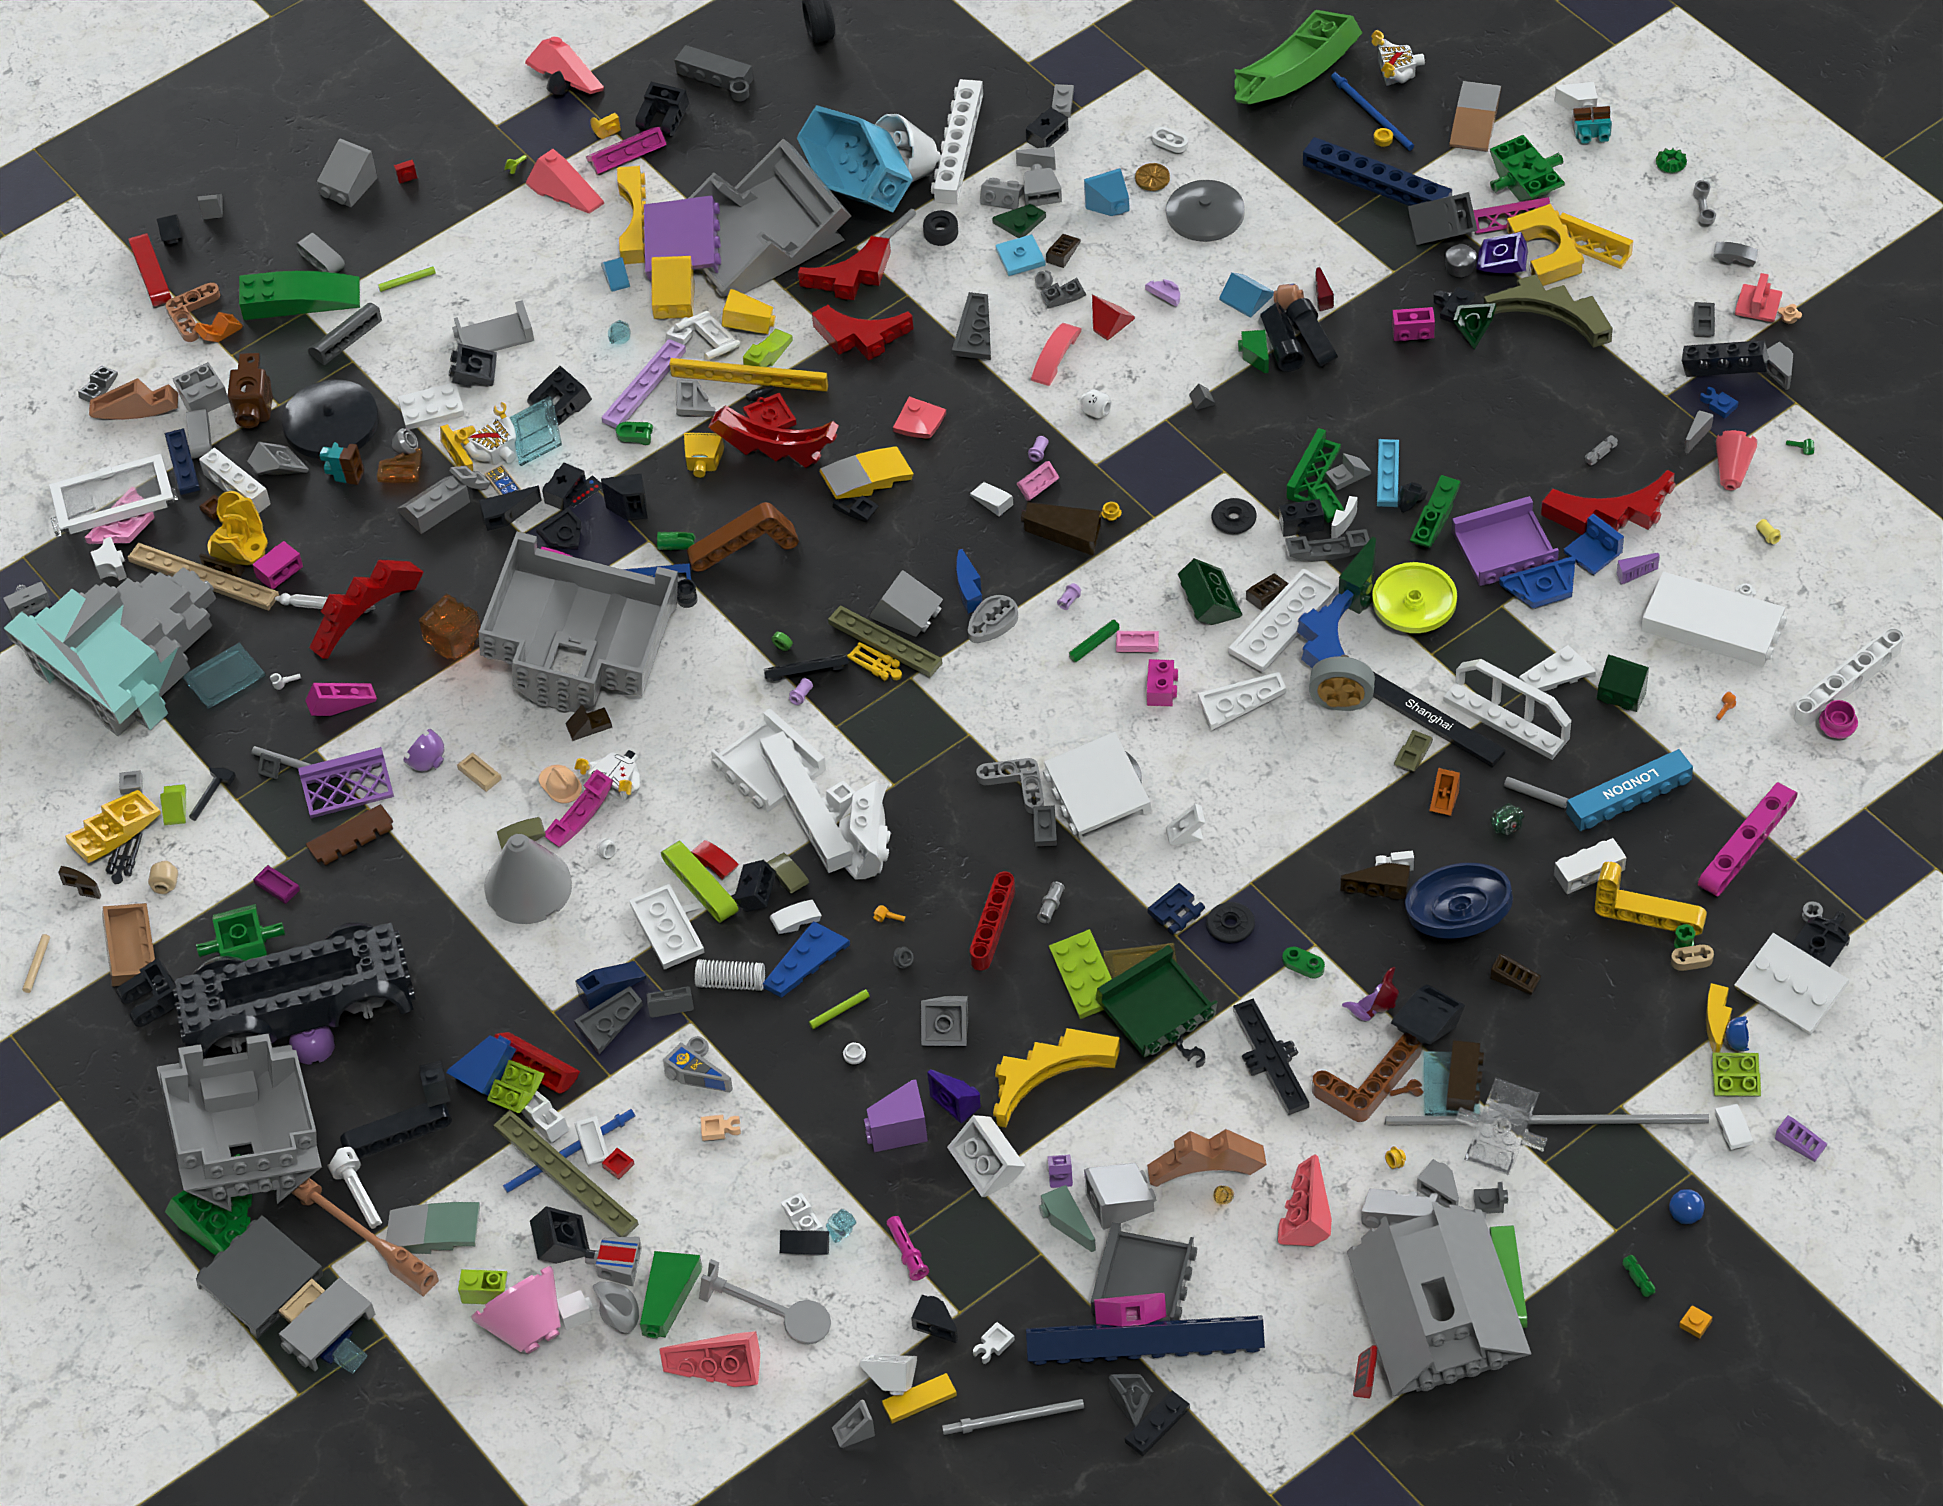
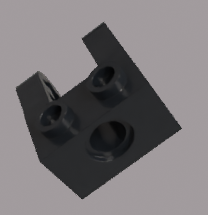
M651 81L636 116V127L647 130L656 112L666 114L661 126L662 134L673 136L689 105L686 90Z
M559 366L530 393L527 403L533 409L540 410L558 395L561 399L548 410L546 420L553 426H559L575 411L579 412L592 398L584 385L563 367Z
M158 958L139 969L141 973L126 981L117 989V995L121 1002L125 1004L137 1000L150 991L153 993V997L130 1012V1018L137 1027L149 1024L176 1007L173 994L176 984Z

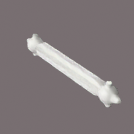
M287 593L275 597V600L279 601L282 605L292 604L296 607L322 609L327 597L299 594L290 596ZM371 606L364 613L374 610L375 606Z

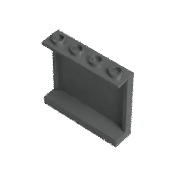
M261 1216L258 1220H253L241 1236H236L224 1252H219L208 1267H204L199 1271L196 1282L198 1289L204 1288L245 1323L250 1328V1333L258 1339L281 1317L279 1309L311 1278L317 1282L323 1276V1271L319 1263L265 1217Z
M1112 1222L1091 1298V1313L1095 1314L1094 1299L1165 1293L1167 1317L1156 1321L1181 1320L1182 1307H1180L1181 1300H1186L1187 1287H1185L1186 1280H1191L1193 1268L1190 1267L1191 1260L1195 1261L1198 1248L1194 1247V1237H1190L1189 1244L1123 1232L1121 1231L1120 1223Z

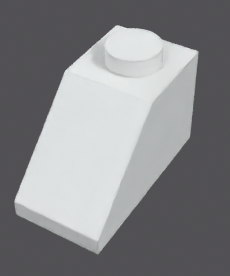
M1594 82L1557 85L1555 87V102L1571 111L1575 108L1591 107L1592 112V107H1597L1598 97Z

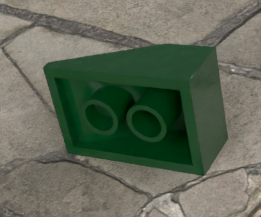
M1373 536L1339 576V593L1342 595L1348 589L1354 594L1351 606L1348 609L1358 614L1364 608H1368L1372 602L1371 596L1376 561V538Z

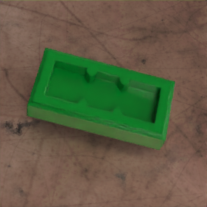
M1327 482L1308 489V494L1312 500L1320 499L1324 519L1327 523L1333 521L1336 510L1345 511Z

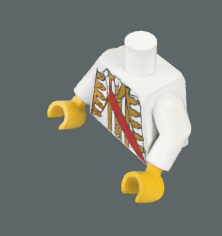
M1378 30L1374 31L1371 35L1373 38L1372 44L1374 46L1379 44L1378 62L1386 86L1398 82L1405 83L1407 80L1415 77L1416 66L1425 65L1424 55H1413L1410 46L1392 44L1383 39V33Z
M500 403L503 411H498L496 406L493 409L494 414L500 416V420L498 418L494 419L470 437H468V432L464 428H461L459 431L463 438L458 433L455 434L454 440L457 443H463L464 449L474 460L489 462L492 465H496L503 459L507 463L515 460L516 432L510 417L505 414V403Z

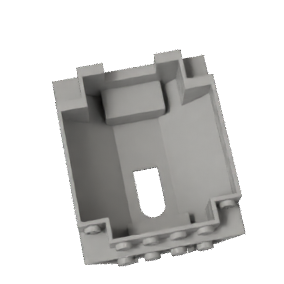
M269 1034L246 1037L247 1052L203 1059L201 1045L178 1048L179 1063L157 1067L183 1189L231 1211V1197L274 1190L278 1204L322 1167L317 1149L316 1128L297 1052L292 1049V1045L272 1048ZM252 1145L254 1154L231 1157L229 1147Z
M1431 1201L1434 1213L1389 1226L1385 1215L1380 1220L1381 1225L1376 1230L1371 1228L1361 1238L1362 1243L1360 1245L1352 1246L1347 1251L1393 1396L1413 1390L1417 1392L1421 1390L1428 1391L1444 1383L1451 1384L1467 1376L1474 1377L1490 1369H1500L1507 1365L1508 1361L1531 1355L1482 1210L1465 1211L1462 1206L1450 1204L1448 1208L1440 1207L1438 1202ZM1445 1279L1455 1309L1454 1315L1449 1320L1437 1321L1432 1317L1422 1285Z

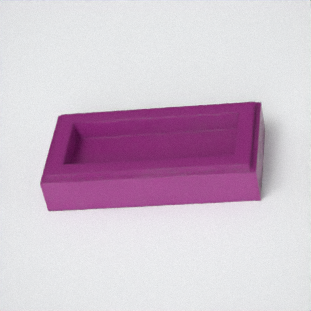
M269 865L253 879L254 884L284 904L300 891L298 884Z

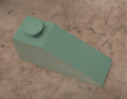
M1064 1185L1042 1194L1039 1209L1043 1218L1047 1217L1053 1227L1090 1252L1096 1251L1095 1237L1067 1186Z

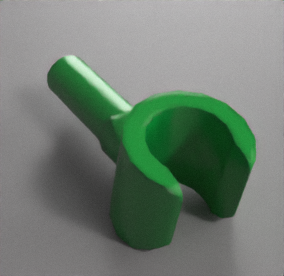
M1806 439L1803 442L1786 441V445L1803 448V453L1806 455L1814 454L1815 447L1812 439Z

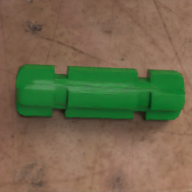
M1633 1255L1625 1257L1622 1262L1626 1270L1630 1271V1276L1636 1285L1641 1288L1642 1294L1645 1297L1653 1295L1655 1287L1651 1281H1648L1649 1278L1642 1267L1636 1264L1638 1262Z

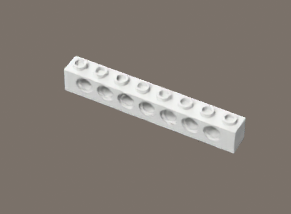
M960 79L958 87L954 89L955 100L951 102L952 114H948L949 127H945V141H942L941 144L942 155H940L938 162L939 169H935L934 179L936 181L932 182L931 194H934L935 202L958 204L983 98L982 81Z

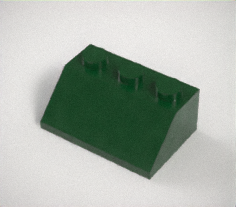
M1193 558L1178 573L1181 581L1180 584L1185 590L1188 597L1187 600L1193 608L1195 618L1199 622L1215 625L1240 618L1243 615L1221 568Z

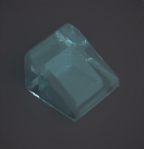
M345 1338L332 1354L334 1362L351 1373H354L367 1358V1354L348 1338Z

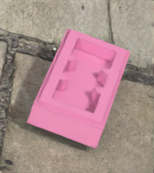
M1046 461L1019 481L1017 486L1025 499L1029 501L1060 477L1050 461Z
M1117 631L1116 652H1158L1159 631Z

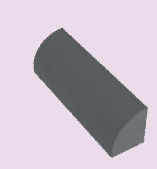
M367 303L308 349V354L323 365H326L382 321L379 307L373 303Z

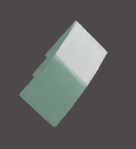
M480 1202L430 1203L390 1210L386 1241L402 1246L413 1254H431V1250H453L454 1246L475 1247Z

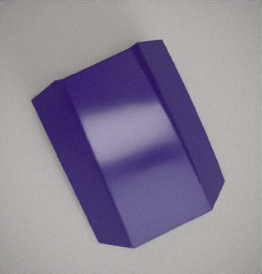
M1518 232L1484 239L1478 252L1476 269L1493 273L1526 271L1527 255L1529 253L1527 242L1522 233Z

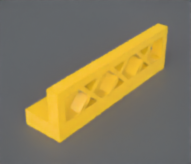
M1562 212L1560 215V221L1567 226L1570 239L1573 238L1575 243L1578 241L1587 242V245L1583 246L1576 243V249L1579 253L1581 252L1584 255L1622 269L1632 255L1633 240ZM1602 248L1605 252L1598 253L1594 249ZM1620 255L1623 258L1620 261H1618L1616 259H1613L1612 256Z

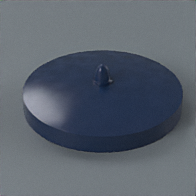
M1458 863L1438 868L1421 877L1408 891L1405 905L1409 921L1420 932L1438 938H1461L1478 934L1499 923L1511 909L1513 893L1508 877L1499 869L1481 863Z

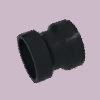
M690 579L678 581V604L683 608L693 607L698 601L695 583Z

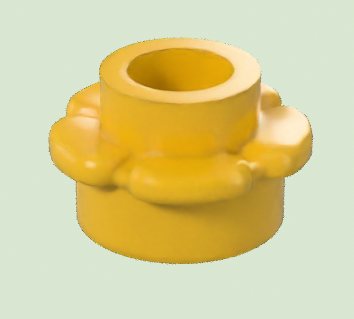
M1115 502L1104 504L1101 512L1102 517L1109 521L1116 520L1122 514L1119 505Z
M1393 1146L1391 1150L1386 1152L1385 1159L1390 1168H1402L1406 1161V1155L1402 1149Z

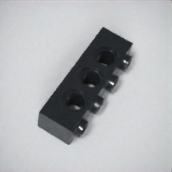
M1765 340L1686 345L1683 347L1682 364L1686 377L1767 372L1769 359Z

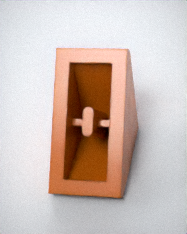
M1438 768L1430 811L1452 815L1459 793V772Z

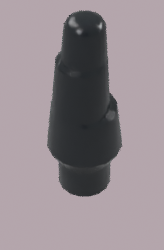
M770 385L754 389L746 394V399L749 402L757 400L773 391L774 387Z

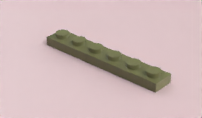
M841 605L828 618L829 625L930 678L943 664L942 658Z

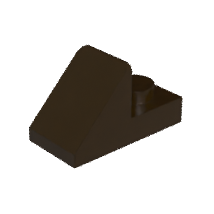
M581 705L565 723L572 741L612 728V723L605 707L586 713L584 706Z

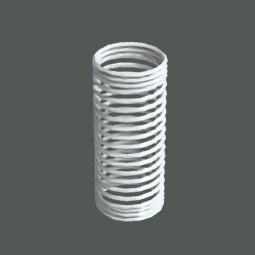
M706 959L697 960L695 967V985L697 988L716 987L718 989L720 987L722 989L724 987L725 989L732 988L733 990L735 988L737 990L739 988L740 990H763L765 966L761 962H756L755 965L753 962L751 965L748 962L747 966L746 962H744L742 966V962L738 964L737 961L730 963V961L719 962L717 960L715 962L713 960L711 962L708 960L707 963Z

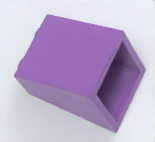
M916 1079L911 1080L867 1108L868 1118L864 1119L867 1143L873 1145L874 1152L928 1141L925 1116Z

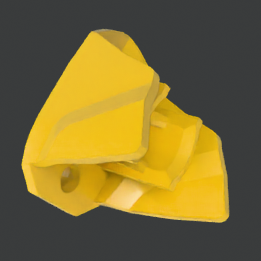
M251 498L240 499L227 505L225 515H223L224 521L222 526L213 533L208 541L207 549L209 555L235 564H254L265 555V549L268 544L258 511Z

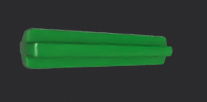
M1114 619L1109 621L1069 652V658L1073 662L1080 660L1120 629L1119 623Z

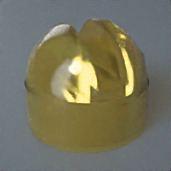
M1221 1185L1214 1191V1199L1219 1204H1228L1234 1198V1191L1229 1186Z

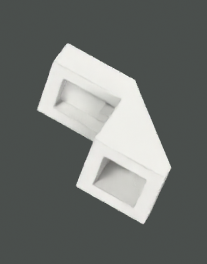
M844 781L839 782L826 791L828 811L834 813L837 822L851 805L852 794L855 792Z

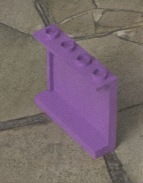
M713 196L644 204L645 273L649 281H652V257L691 256L693 270L713 267L715 273H718V265H721V256L718 253V248H721L720 237L717 236V231H720V222L717 219V214H720L719 203H715Z
M1530 496L1452 518V533L1479 586L1492 584L1499 581V578L1558 561L1559 550L1558 548L1553 549L1532 511L1533 501Z

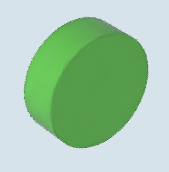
M779 631L771 638L773 644L783 651H788L793 645L792 640Z

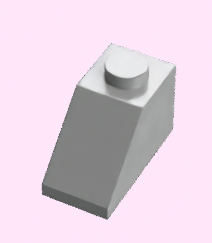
M1778 342L1767 349L1769 356L1767 373L1783 388L1788 390L1792 375L1793 353L1788 347Z
M1432 1159L1417 1178V1191L1427 1197H1430L1431 1193L1438 1194L1437 1202L1448 1208L1449 1204L1458 1206L1459 1197L1453 1171L1445 1163H1439Z

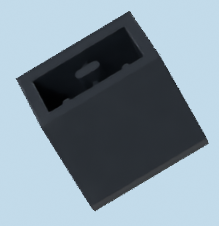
M642 474L601 478L607 509L627 521L648 519Z

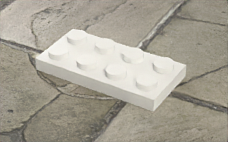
M670 884L629 900L630 906L663 969L704 953V948Z

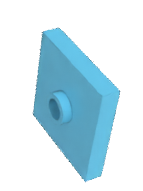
M1032 234L995 245L1008 276L1046 265L1045 259Z

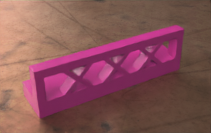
M653 127L586 156L588 162H592L596 174H599L667 144L660 127Z
M1546 197L1473 210L1478 231H1475V234L1507 229V224L1501 225L1496 221L1500 214L1505 213L1507 216L1513 217L1520 210L1528 212V209H1537L1538 207L1550 204V199ZM1486 217L1491 222L1487 228L1480 229L1478 218Z

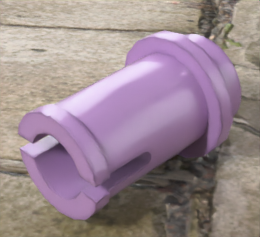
M1043 436L1036 438L1033 447L1028 451L1030 460L1038 462L1043 459V452L1049 443L1047 438Z
M1074 583L1067 585L1066 591L1057 601L1058 605L1062 603L1060 608L1068 610L1073 601L1080 597L1081 588Z
M803 678L795 690L789 693V700L795 705L802 704L805 701V696L813 687L812 682Z

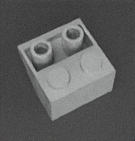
M209 362L172 378L188 412L200 409H207V412H210L229 403L225 386Z

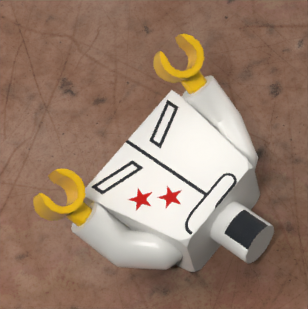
M628 750L624 756L611 752L606 757L593 762H588L583 758H579L576 761L574 769H580L582 775L588 773L590 778L595 770L598 769L611 778L614 782L608 794L623 802L631 792L637 791L640 788V774L635 763L638 756L631 750Z

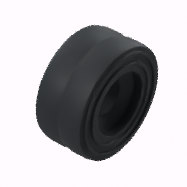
M938 210L928 214L923 221L925 239L930 244L936 246H944L954 242L959 232L958 221L955 215L945 210ZM940 226L946 227L945 229H942V230H937V229H936V227H940Z

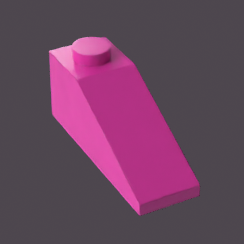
M313 683L305 701L311 716H332L376 702L377 697L370 683Z

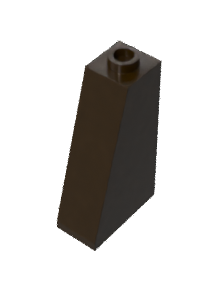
M1028 502L1026 510H1022L1021 522L1024 523L1025 531L1083 553L1094 555L1101 527V511Z

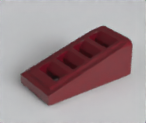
M1318 267L1315 271L1317 302L1319 311L1333 308L1334 293L1322 269Z

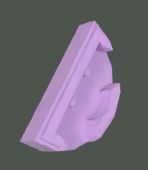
M1166 279L1157 282L1153 280L1145 285V290L1176 307L1179 304L1180 291L1174 282Z

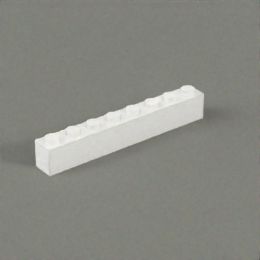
M784 731L760 739L761 754L828 873L853 864V847L850 842H846L842 827L836 825L837 820L834 813L828 811L825 797H820L819 787L816 782L811 781L809 769L803 767L800 753H795L792 739H787Z

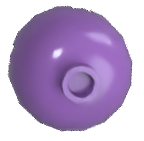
M432 729L427 730L429 732L427 736L422 734L407 751L410 754L409 758L404 757L403 759L407 765L417 771H428L432 767L437 769L444 761V758H442L444 753L443 740Z
M329 1026L290 1035L289 1045H292V1049L296 1050L299 1062L304 1064H312V1062L318 1060L319 1063L325 1061L332 1054L335 1047L334 1036Z

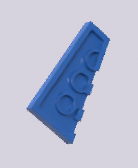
M813 921L763 982V988L782 998L803 982L804 977L816 972L821 964L833 959L842 948L846 949L850 946V940Z

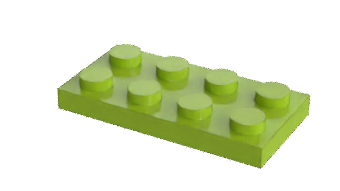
M1090 929L1049 945L1079 1018L1083 1019L1104 1010L1095 1000L1098 987L1112 978Z

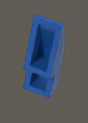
M960 549L957 556L958 588L962 603L969 614L975 611L982 602V594L980 592L981 580L963 549Z

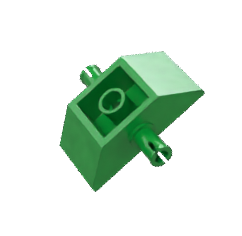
M1524 135L1490 148L1492 159L1500 177L1490 181V186L1494 193L1508 187L1519 201H1527L1565 186V182L1553 169V167L1562 165L1564 162L1559 152L1543 158Z
M253 904L214 914L215 940L196 944L199 958L219 953L220 956H233L247 961L251 958L266 956V940L285 936L282 922L263 927L260 924L257 906Z

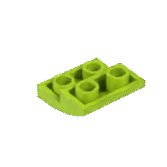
M1712 1053L1714 1096H1761L1759 1053Z
M508 1060L501 1081L494 1080L487 1100L520 1113L534 1096L544 1073Z

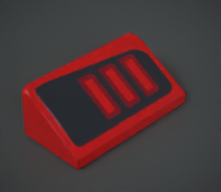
M1372 1345L1358 1356L1353 1390L1354 1397L1370 1399L1372 1395L1377 1361L1376 1345Z

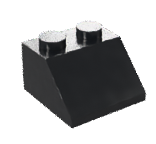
M546 1206L530 1220L537 1258L539 1260L557 1264L585 1257L586 1250H590L582 1215Z

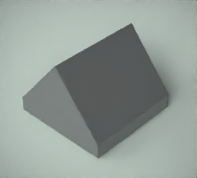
M1199 383L1189 394L1196 410L1215 405L1209 389Z

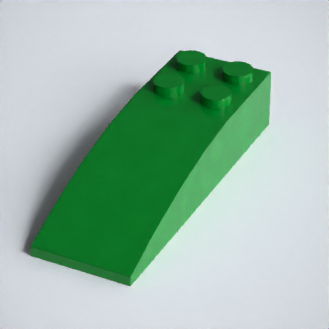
M279 271L239 276V306L243 320L360 308V277L319 271Z

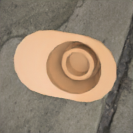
M551 765L541 771L539 775L541 787L556 802L570 803L575 801L582 792V785L579 779L566 766Z

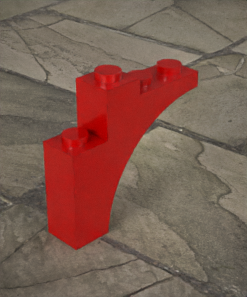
M870 236L867 244L858 253L838 264L819 268L800 267L798 271L799 285L806 288L835 291L836 298L855 300L860 283L880 285L891 253L890 238Z
M829 305L812 313L813 327L838 355L856 346L868 360L885 352V344L914 329L913 316L908 311L895 317L880 320H863L848 317L835 311Z

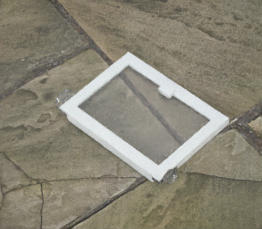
M161 454L114 467H106L96 472L49 484L57 515L50 518L56 537L62 536L64 532L69 531L70 534L167 508V504L178 500L175 488L171 489Z

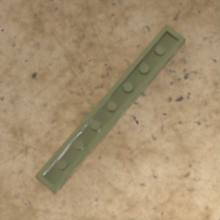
M509 1110L494 1124V1129L618 1237H626L639 1225L636 1218L512 1111Z

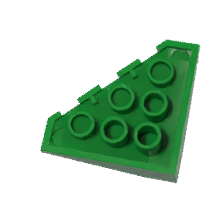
M183 1190L171 1198L165 1213L181 1230L216 1256L219 1252H224L236 1236H241L246 1231L251 1217H247L248 1207H251L252 1194L231 1197V1211Z

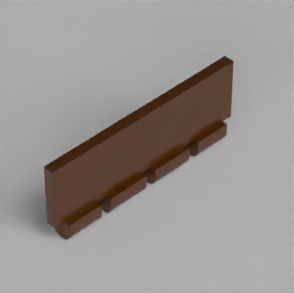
M380 804L306 843V847L317 862L322 861L324 865H327L338 859L337 852L344 856L357 849L355 842L358 841L360 846H363L376 839L374 832L377 831L378 835L382 836L393 830L391 824L393 819Z

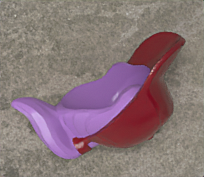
M1392 967L1386 972L1381 984L1375 988L1374 993L1364 997L1358 1003L1344 1002L1342 1007L1348 1008L1357 1018L1363 1021L1371 1020L1376 1013H1383L1391 1008H1395V1003L1399 996L1398 989L1392 983L1396 968Z

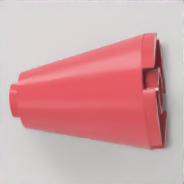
M1736 430L1724 431L1722 436L1717 435L1716 448L1720 484L1727 490H1736L1744 480L1757 449L1758 441L1753 435L1749 438L1746 436V432Z

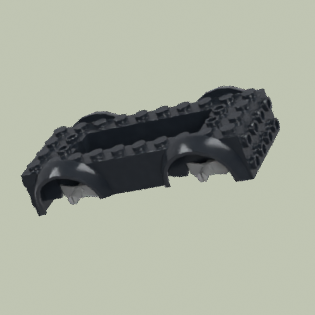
M362 922L344 923L329 932L323 941H316L312 944L293 947L289 950L271 953L258 958H251L247 961L227 955L214 957L200 965L192 975L175 979L176 988L173 989L180 1029H183L180 1030L182 1041L187 1047L201 1045L203 1059H207V1052L212 1047V1044L221 1048L231 1046L232 1052L237 1053L236 1047L238 1052H241V1044L246 1042V1037L269 1034L271 1044H273L278 1038L327 1025L339 1027L340 1015L344 1010L353 1014L362 1011L364 1017L368 1019L367 1013L369 1012L371 1018L373 1016L372 1009L381 1007L388 999L396 1004L400 1014H405L414 1010L412 1001L416 1000L399 931H394L392 923L381 924L376 927Z

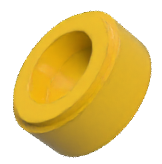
M1380 128L1374 132V143L1376 145L1386 147L1393 142L1391 130Z

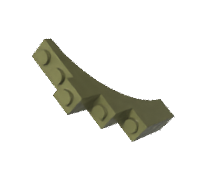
M1536 274L1519 279L1517 287L1484 297V304L1496 303L1494 314L1514 311L1543 314L1561 320L1575 328L1588 340L1593 348L1612 342L1613 328L1593 296L1574 301L1564 285L1545 290Z

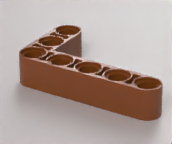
M765 502L755 506L688 548L687 554L692 569L700 572L765 533L784 549L796 547L799 539L793 523L772 504Z
M1404 1033L1358 1089L1328 1071H1317L1313 1075L1312 1093L1317 1099L1356 1122H1364L1370 1118L1390 1091L1420 1057L1422 1043L1417 1041L1413 1035Z

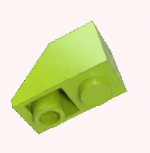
M461 1269L458 1292L462 1304H487L503 1293L506 1288L508 1272Z

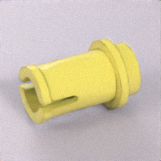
M1762 519L1757 523L1756 529L1766 538L1767 543L1776 544L1780 541V531L1774 529L1766 519Z

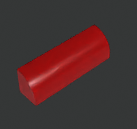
M510 1032L495 1034V1038L498 1039L499 1035L511 1041L510 1046L516 1048L511 1059L512 1061L544 1073L541 1084L558 1093H563L577 1079L580 1071Z

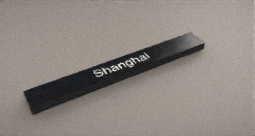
M1373 671L1375 676L1374 698L1491 767L1505 754L1503 747Z

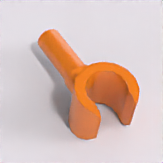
M1727 692L1722 697V702L1725 705L1716 716V719L1721 720L1729 708L1732 709L1736 706V696L1731 692Z

